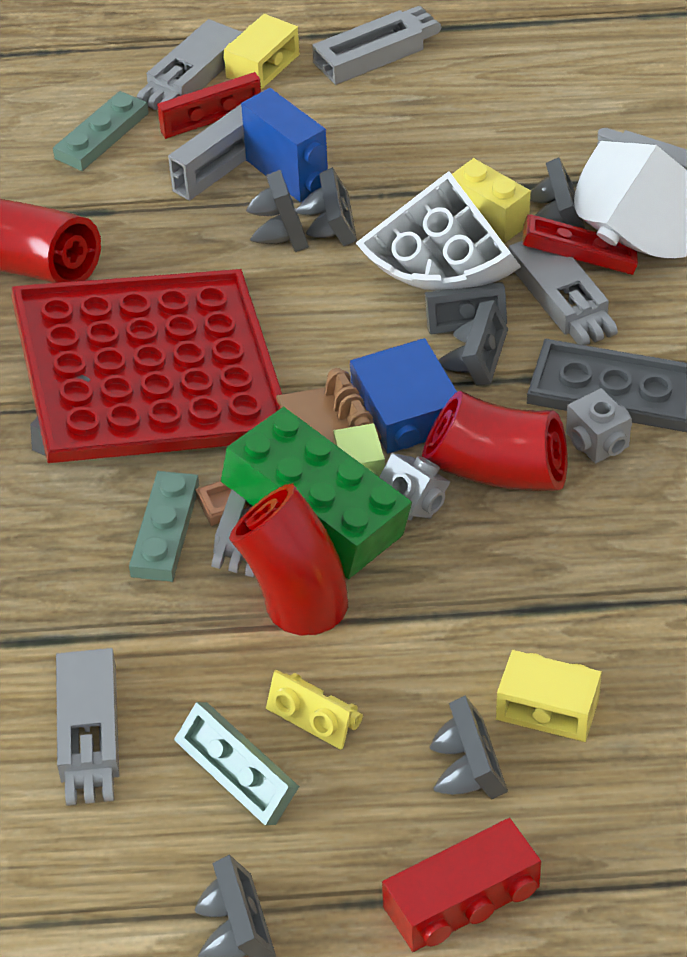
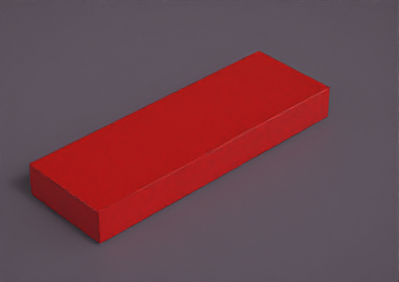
M256 72L158 103L162 135L167 139L215 123L242 102L261 92L259 76Z
M527 214L523 227L524 246L564 257H573L575 260L634 275L638 265L637 251L619 242L616 246H613L602 240L596 234L597 232Z

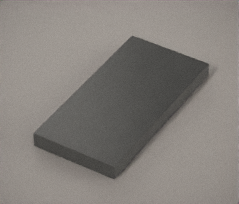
M544 339L527 393V404L567 411L568 404L602 388L618 405H622L627 409L632 418V423L687 432V363Z

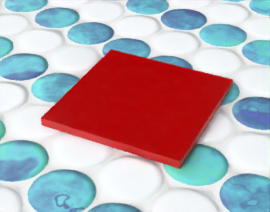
M242 269L12 286L11 288L12 302L47 463L229 446L281 409L276 396L283 394ZM80 375H84L90 378L91 380L87 382L83 379H78L77 377H79Z

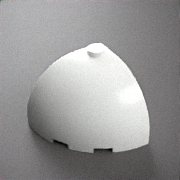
M600 141L586 163L576 187L574 206L578 216L597 229L596 234L602 240L613 246H616L619 242L631 249L655 257H686L687 170L657 145Z
M449 171L356 242L366 256L384 272L408 285L425 290L462 289L491 284L521 268L520 264Z

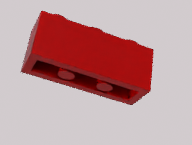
M509 817L383 880V908L412 952L426 945L430 947L436 946L445 941L452 932L469 923H481L489 918L494 910L512 901L521 902L529 898L540 887L541 860Z

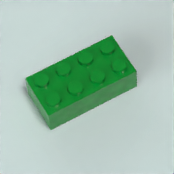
M284 406L227 446L221 482L234 490L252 506L281 486L293 484L325 527L340 558L345 578L348 580L404 534L412 501Z

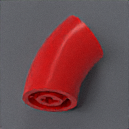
M0 199V271L36 278L50 283L85 281L91 276L99 261L101 236L97 226L89 218L38 205Z
M463 391L456 392L441 410L427 437L422 452V457L438 465L440 470L473 482L512 490L559 491L564 487L567 476L568 453L563 423L557 412L554 410L535 411L504 407L475 398Z
M293 484L283 485L269 493L249 509L232 529L229 539L253 571L262 590L266 610L272 622L288 633L299 636L318 635L334 628L343 620L347 612L348 592L346 578L334 544L316 513Z

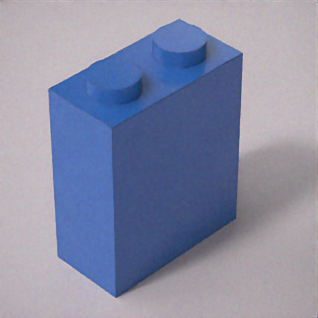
M271 88L242 102L246 161L265 176L281 170L290 195L300 203L303 202L312 192L322 187L319 173L328 169L326 129Z
M423 338L350 360L351 383L359 391L366 410L371 413L373 422L381 435L380 442L386 453L389 454L411 448L414 445L426 442L441 410L457 392L427 340Z

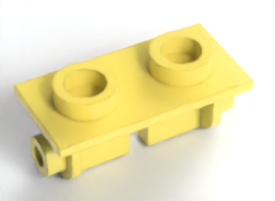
M275 670L266 709L340 750L343 749L348 728L356 730L362 721L363 714L358 712V707L353 703L347 704L332 695L326 697L323 695V690L304 681L297 673L289 675Z

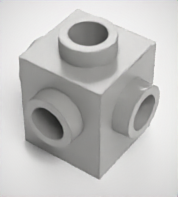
M602 388L568 404L566 434L571 438L575 448L584 452L595 464L610 456H616L629 447L632 418L627 409L622 405H618Z
M392 453L379 476L412 501L408 520H412L414 516L431 519L432 515L443 505L445 491L450 484L449 480L438 474L440 469L438 465L421 456H417L415 459L411 456Z

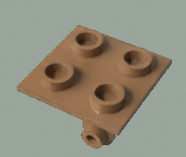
M334 368L329 371L326 387L276 396L280 408L284 406L333 443V430L374 423L371 413L364 406V401L359 395V391L350 383L349 373L340 368ZM376 428L379 440H381V435Z

